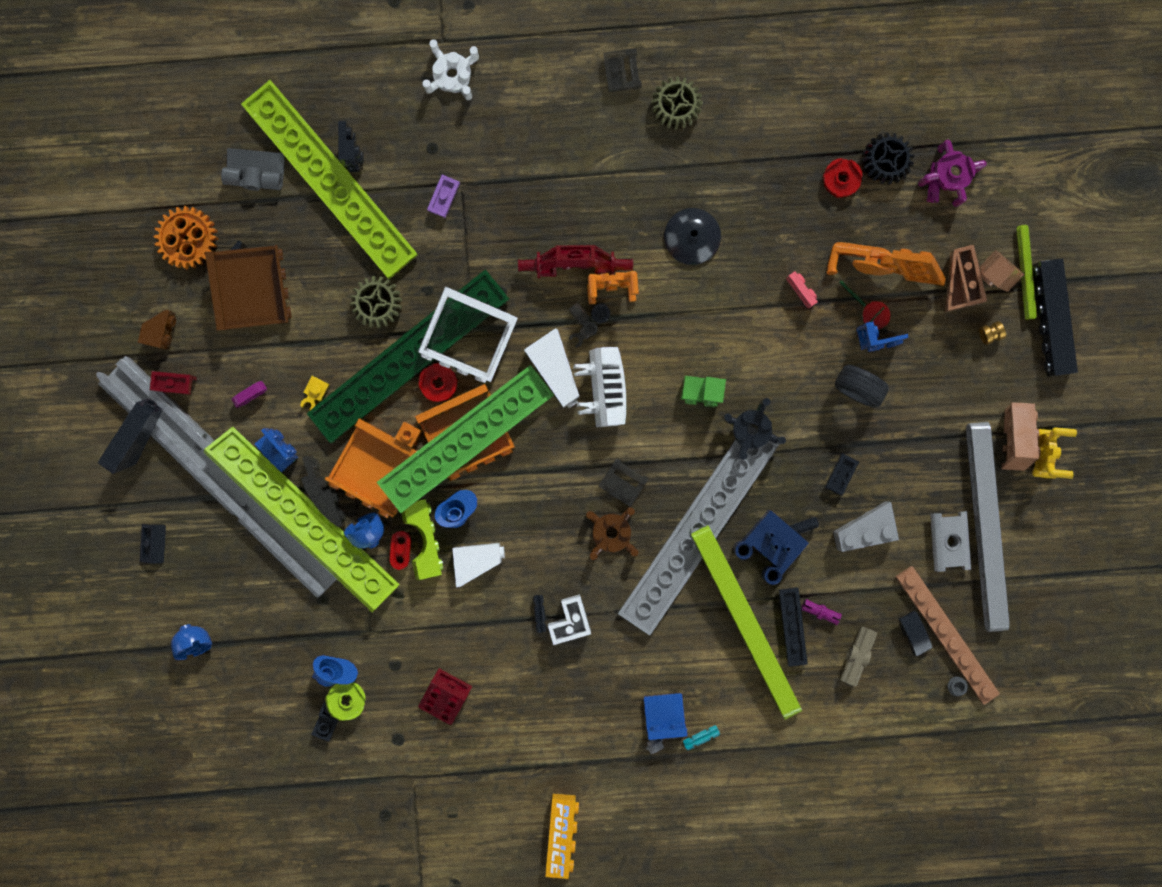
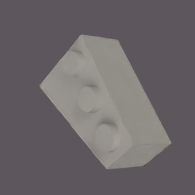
M887 501L833 531L836 548L841 552L899 540L892 504Z

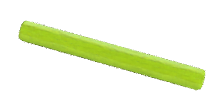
M1021 225L1016 229L1020 271L1025 274L1021 278L1025 319L1031 320L1037 318L1029 227L1028 225Z

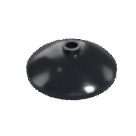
M687 208L677 212L670 218L665 228L664 242L669 254L678 262L686 265H699L710 260L717 252L721 242V230L718 222L710 213L698 208ZM691 231L697 232V236H696V237H692L691 234H690V232H691Z

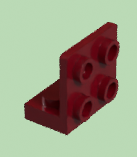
M439 668L418 708L452 725L472 686Z

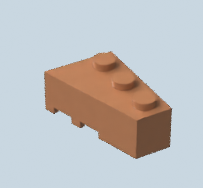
M974 245L954 249L951 252L945 313L987 302Z
M997 250L979 267L981 277L988 285L992 286L994 284L1007 292L1025 275Z
M1012 402L1005 409L1004 433L1007 434V445H1003V451H1006V463H1002V469L1025 471L1039 459L1041 450L1038 447L1039 429L1036 426L1038 412L1035 411V404Z

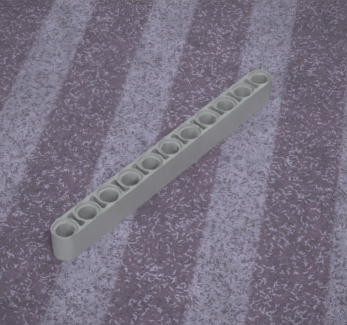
M989 422L968 423L966 435L984 624L987 632L1004 631L1009 629V614L991 427Z

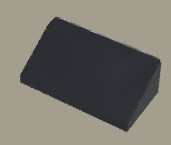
M142 524L140 562L152 564L164 562L166 525Z

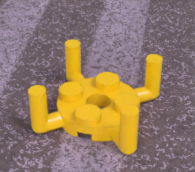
M1056 427L1052 430L1039 429L1038 447H1040L1041 454L1039 459L1035 461V467L1032 472L1034 477L1053 479L1056 477L1073 478V471L1056 470L1055 462L1061 456V448L1057 447V438L1060 436L1076 437V429Z

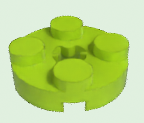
M354 682L350 684H335L325 697L326 708L330 715L339 721L352 720L358 717L364 709L365 693ZM345 695V698L347 696L350 698L349 706L342 705V696Z

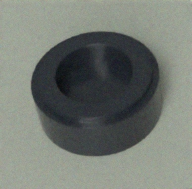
M597 304L592 308L591 317L596 323H605L610 317V310L604 304Z

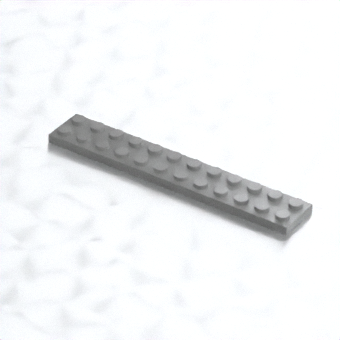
M749 425L747 427L750 435L757 433V429ZM735 439L618 612L620 616L648 635H651L702 559L691 533L708 525L716 539L779 446L778 444L768 441L762 447L748 448V457L745 460H739L737 454L741 445Z

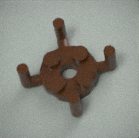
M628 507L621 516L618 514H607L600 518L594 512L587 511L586 517L595 523L593 538L597 545L590 552L592 560H596L602 550L617 552L625 548L632 556L638 555V550L629 543L631 528L627 520L635 513L632 507ZM613 527L617 530L615 538H609L606 535L608 528Z

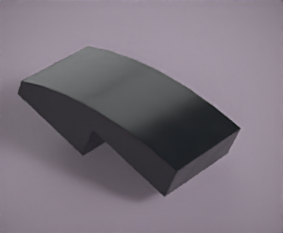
M912 611L898 619L903 635L908 638L912 654L917 657L933 648L926 629L916 611Z
M324 701L311 735L330 742L339 720L330 715L326 708V701Z

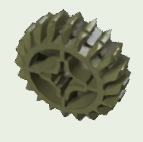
M678 76L674 82L670 77L668 78V84L662 81L661 86L656 87L657 92L652 94L654 98L651 100V105L654 106L652 112L657 113L655 115L656 119L662 118L661 125L665 122L668 123L667 128L674 124V129L676 130L680 124L684 129L686 123L692 125V119L697 120V114L701 113L702 109L700 106H702L703 101L699 99H701L702 94L697 93L698 87L692 88L693 81L689 82V84L686 83V77L682 82L679 81L680 78ZM678 90L676 94L665 95L669 91ZM684 92L690 97L692 104L683 97ZM680 96V98H679V102H680V103L678 104V106H676V109L674 110V106H675L674 103L676 102V100H677L678 97ZM662 102L670 108V114L664 110ZM680 111H689L687 114L683 116H676V114Z
M372 276L370 282L365 278V285L359 282L358 285L361 288L359 290L357 288L353 289L357 295L350 296L351 299L355 300V302L350 303V306L356 307L352 310V313L358 314L356 316L358 321L363 319V325L369 322L370 328H373L375 322L377 328H381V322H383L384 326H388V319L391 322L395 321L392 318L393 314L397 317L399 316V313L395 310L402 309V306L397 304L402 302V298L397 297L401 293L399 290L394 291L397 286L395 284L390 286L391 281L389 279L384 282V278L379 277L377 282L376 277ZM376 288L372 295L364 296L367 291ZM382 288L389 292L391 302L383 300ZM378 298V300L382 303L376 304L375 306L373 303L370 302L376 301ZM362 302L369 304L370 316L364 313ZM381 309H388L384 315L376 317Z

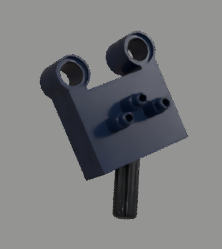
M767 510L741 541L734 544L733 553L740 559H748L752 555V547H754L774 565L763 569L762 578L769 584H778L782 579V574L809 544L799 534L818 528L819 522L816 517H812L788 525L774 512ZM741 545H746L747 552L744 555L738 553V548ZM771 570L776 572V577L773 580H769L767 577L768 572Z

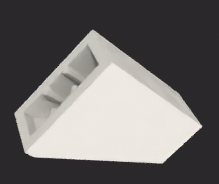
M500 543L454 547L453 558L456 587H461L500 564L502 558H505L504 547H500Z

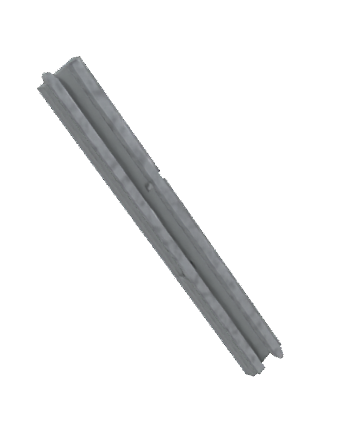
M125 356L123 359H120L116 363V369L109 376L97 372V377L100 380L98 384L128 413H130L136 402L147 398L155 401L163 409L151 436L232 515H236L239 518L238 521L317 598L337 580L203 453L204 449L215 440L166 392L150 391L151 378L130 357Z

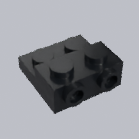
M338 121L339 161L349 172H359L361 163H364V152H361L360 146L356 144V133H353L352 127L346 121Z

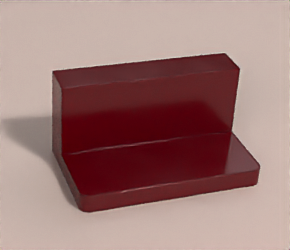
M151 371L149 390L190 395L192 380L197 381V377L187 374Z

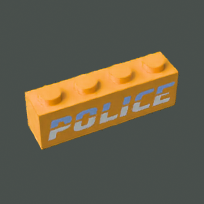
M553 794L545 877L569 879V872H573L574 860H570L571 853H575L576 841H572L573 833H577V821H574V814H578L579 802H576L575 795Z

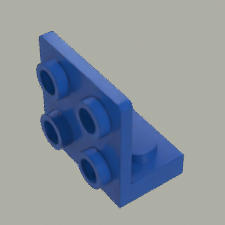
M874 322L865 323L856 328L861 350L867 349L868 352L885 348L884 345H886V348L903 344V340L908 338V334L877 340L879 332L877 326H874Z
M263 428L261 431L264 436L255 445L280 472H283L298 459L295 454L297 451L291 444L287 445L283 441L284 436L279 430Z
M681 693L644 697L648 740L687 736Z

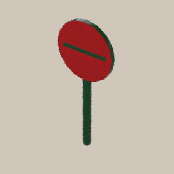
M839 281L865 307L862 312L864 324L874 322V326H877L878 329H882L890 321V310L884 303L875 301L867 305L843 281Z

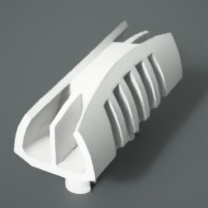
M601 347L590 350V364H574L573 367L574 369L583 370L574 373L575 376L591 375L594 401L578 402L577 407L586 408L585 410L578 411V415L594 413L596 427L625 424L626 387L618 347Z

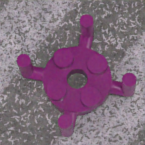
M945 140L938 146L937 150L940 153L945 151L946 154L936 163L935 172L921 178L918 181V185L923 187L927 183L937 180L943 190L957 191L958 198L952 204L954 207H958L967 200L964 188L971 183L975 173L986 167L987 163L985 160L973 162L969 156L962 154L960 151H954L951 141ZM951 167L959 169V176L951 173Z

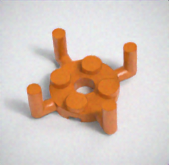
M616 272V275H609V273L600 275L590 274L587 284L589 305L596 304L597 290L606 288V291L618 290L617 287L628 288L629 302H635L636 295L639 294L637 272Z

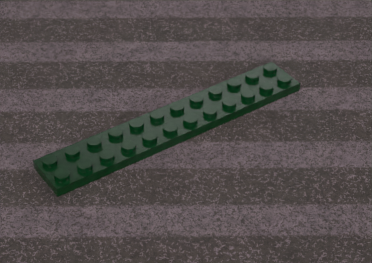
M486 269L458 291L496 309H499L510 300ZM449 298L444 304L426 348L440 354L445 353L487 319L490 314ZM435 310L306 413L330 443L337 440L352 428L358 419H363L436 360L434 358L432 361L421 357L422 353L418 351Z

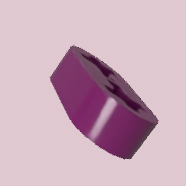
M259 381L235 395L231 400L235 407L239 408L268 389L263 381Z

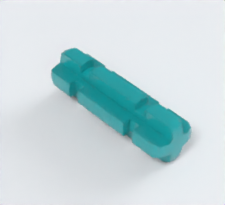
M714 725L707 731L703 730L693 735L691 739L690 737L685 739L683 744L686 750H691L695 745L699 746L711 740L710 738L718 737L720 732L717 726Z

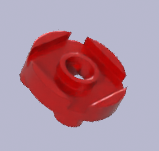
M836 159L825 169L822 176L824 186L836 198L851 196L861 185L862 171L853 160ZM838 174L846 175V182H840Z
M436 363L425 368L420 374L419 387L421 392L431 401H447L457 390V376L451 368H446ZM438 377L442 378L443 386L435 388L436 384L433 381L438 380Z

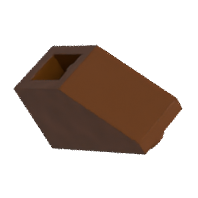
M164 310L144 322L141 326L137 343L167 350V346L171 344L172 340L171 330L176 324V313Z

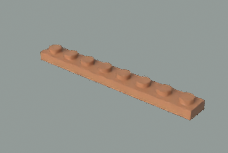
M910 566L895 576L980 702L985 705L998 696L1000 693L916 570Z

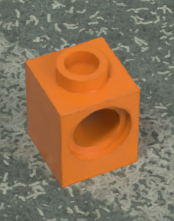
M403 422L395 439L411 448H415L423 431L407 422Z

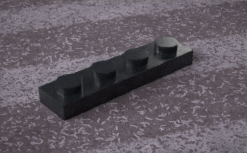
M799 588L778 589L787 666L807 665Z

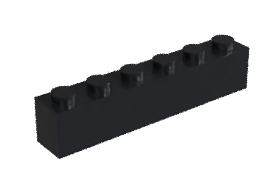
M1062 258L1039 261L1033 264L1032 269L1033 278H1035L1036 283L1034 288L1035 296L1038 299L1037 314L1040 316L1041 322L1039 332L1043 338L1042 352L1045 354L1046 361L1044 363V370L1048 377L1078 373L1064 260Z

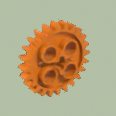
M184 206L183 211L176 207V213L169 210V217L163 214L165 221H158L161 228H155L159 235L154 236V238L159 240V242L155 243V246L161 247L157 252L164 254L162 259L169 260L168 263L171 265L175 264L177 268H181L183 265V268L188 269L190 264L195 269L196 263L203 265L202 259L206 260L205 252L212 251L211 248H217V245L213 243V241L218 240L216 236H213V234L218 232L215 228H212L215 223L209 221L210 217L208 215L204 216V212L201 210L197 212V209L194 207L189 210L187 206ZM186 221V226L180 229V223ZM202 230V236L197 239V232ZM185 235L189 237L188 240L184 239ZM176 237L175 244L170 245V240ZM189 247H192V248H193L192 253L189 254V255H187V254H186L187 249H188Z

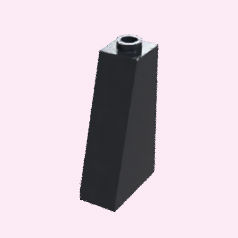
M148 398L136 402L100 457L98 464L112 474L136 465L163 409L155 401Z

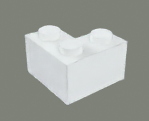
M580 594L562 599L561 603L566 618L548 624L553 645L591 634Z

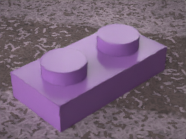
M441 175L427 210L446 218L460 182Z

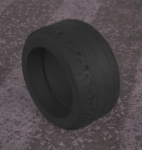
M852 365L844 366L835 381V387L841 393L873 408L880 407L889 391L888 384L882 379Z

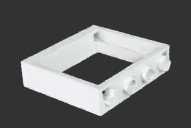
M445 287L418 351L422 353L421 357L432 361L434 358L439 360V364L446 368L453 366L458 368L457 372L467 376L470 373L475 375L474 379L485 383L487 380L491 382L517 317ZM447 297L507 322L487 372L426 348Z

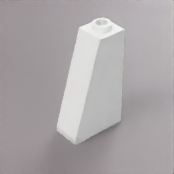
M555 328L527 347L525 352L563 408L566 406L571 408L578 403L579 394L559 332Z

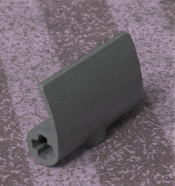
M227 148V168L224 167L221 173L223 185L241 186L252 191H259L260 188L282 189L284 179V155L282 153Z

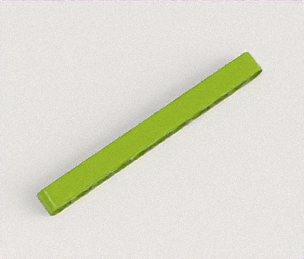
M707 525L691 533L692 539L783 718L786 720L802 712L710 527Z

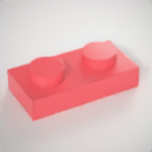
M794 271L786 278L808 309L818 302L815 292L807 288L804 284L805 279L800 273L797 274Z

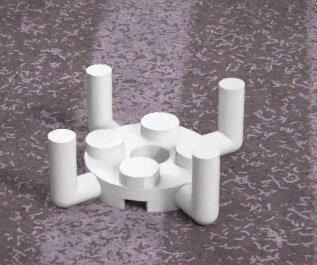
M431 40L430 47L437 58L433 65L435 81L430 83L429 80H424L423 86L425 91L432 93L437 88L452 93L461 91L467 100H471L472 93L470 87H468L471 77L470 65L479 59L477 48L475 46L471 47V55L465 59L456 52L443 55L437 41ZM450 69L457 70V75L453 78L447 76V72Z

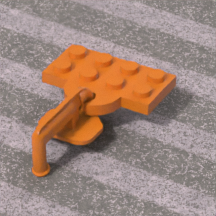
M837 242L833 245L828 262V271H826L827 275L838 273L836 266L839 254L865 258V261L853 260L852 263L857 271L865 274L882 276L895 273L903 275L906 281L944 286L946 280L936 259L929 252L921 251L919 254L912 253L908 249H900V251L893 250V253L885 248Z

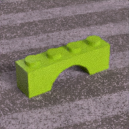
M426 499L416 501L402 512L404 524L414 526L420 532L423 539V547L420 554L412 560L416 580L442 575L441 570H443L442 560L438 559L437 554L439 545L433 536L435 526L429 517L431 507L429 502L426 503Z

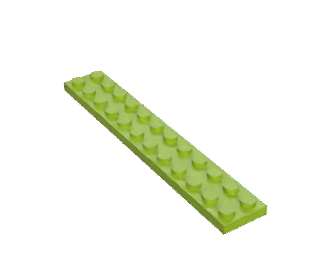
M271 80L241 103L388 279L418 256L416 251Z
M234 427L230 428L204 449V454L372 613L399 586L363 549L353 546L345 536L344 531Z

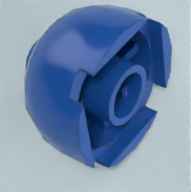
M375 512L358 518L359 522L356 525L351 523L345 529V536L357 548L369 547L372 549L376 547L384 533L382 520Z
M190 624L180 627V631L171 640V649L175 660L187 659L186 655L191 654L196 657L208 651L212 645L211 638L204 628L191 626Z

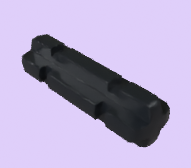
M543 595L533 596L537 633H543L547 630L546 623L544 622L546 618Z

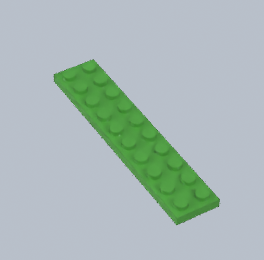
M530 365L376 483L398 511L402 513L553 397L554 394Z

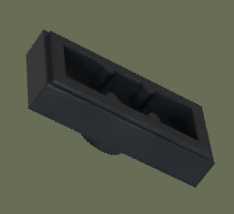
M841 453L824 488L843 496L859 461Z

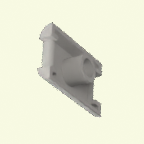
M967 511L958 512V516L942 517L941 513L930 514L934 571L942 572L946 571L945 567L962 566L963 570H970L971 560ZM950 536L954 539V543L951 546L947 544Z

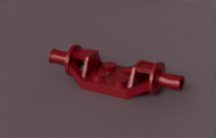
M556 245L540 255V252H537L535 260L518 259V272L535 271L537 279H540L541 277H557V267L561 269H570L572 267L590 269L595 267V274L597 275L605 273L614 275L616 271H633V258L616 259L614 251H611L610 255L595 245Z

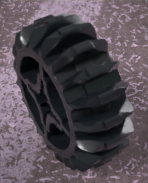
M886 132L884 137L882 134H878L877 139L872 138L870 143L865 146L867 150H864L862 153L865 156L862 159V163L867 164L863 167V170L869 169L870 171L867 176L869 177L873 174L875 176L873 181L879 178L880 184H883L886 180L888 185H891L893 181L898 183L900 179H905L906 174L911 172L909 167L914 165V162L911 160L915 157V155L910 154L913 147H907L909 141L904 143L902 141L903 136L897 139L896 133H893L890 137L889 132ZM877 147H879L880 158L875 160V150ZM885 157H886V158H892V157H894L891 161H890L889 159L883 160ZM899 157H901L902 164L900 169L897 171L896 160ZM879 167H884L887 172L881 170Z

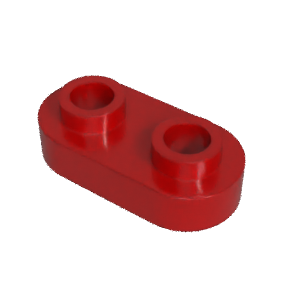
M398 531L391 538L390 564L393 568L401 570L410 563L411 537L405 531ZM400 537L405 539L404 544L399 543ZM398 556L404 558L403 563L397 561Z

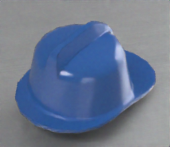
M460 490L437 507L435 511L436 522L443 527L458 528L462 526L477 507L476 495L469 490Z
M322 655L318 656L313 662L314 673L312 678L316 679L324 687L353 683L358 675L355 665L345 659Z

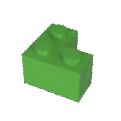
M684 376L681 400H685V404L696 405L697 402H702L705 407L715 408L723 403L726 379Z

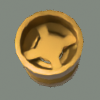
M997 321L992 323L991 326L980 327L979 335L982 342L988 345L993 343L994 340L1000 341L1005 339L1006 331L1003 324Z

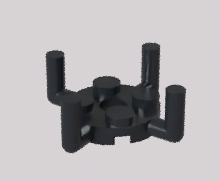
M769 398L762 399L757 410L743 412L737 418L732 417L729 413L722 416L724 422L733 425L734 437L741 445L737 454L739 460H745L748 457V448L762 447L768 441L778 445L785 444L786 442L785 437H778L772 434V422L764 414L766 406L771 403ZM750 424L757 426L758 430L755 435H750L747 431V427Z

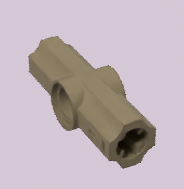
M863 626L860 627L854 645L852 644L847 652V662L840 677L841 681L857 686L863 669L870 662L871 648L877 632Z

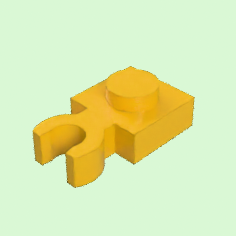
M311 376L303 392L308 397L301 401L300 406L304 408L306 403L310 402V410L314 408L316 400L322 401L330 384Z

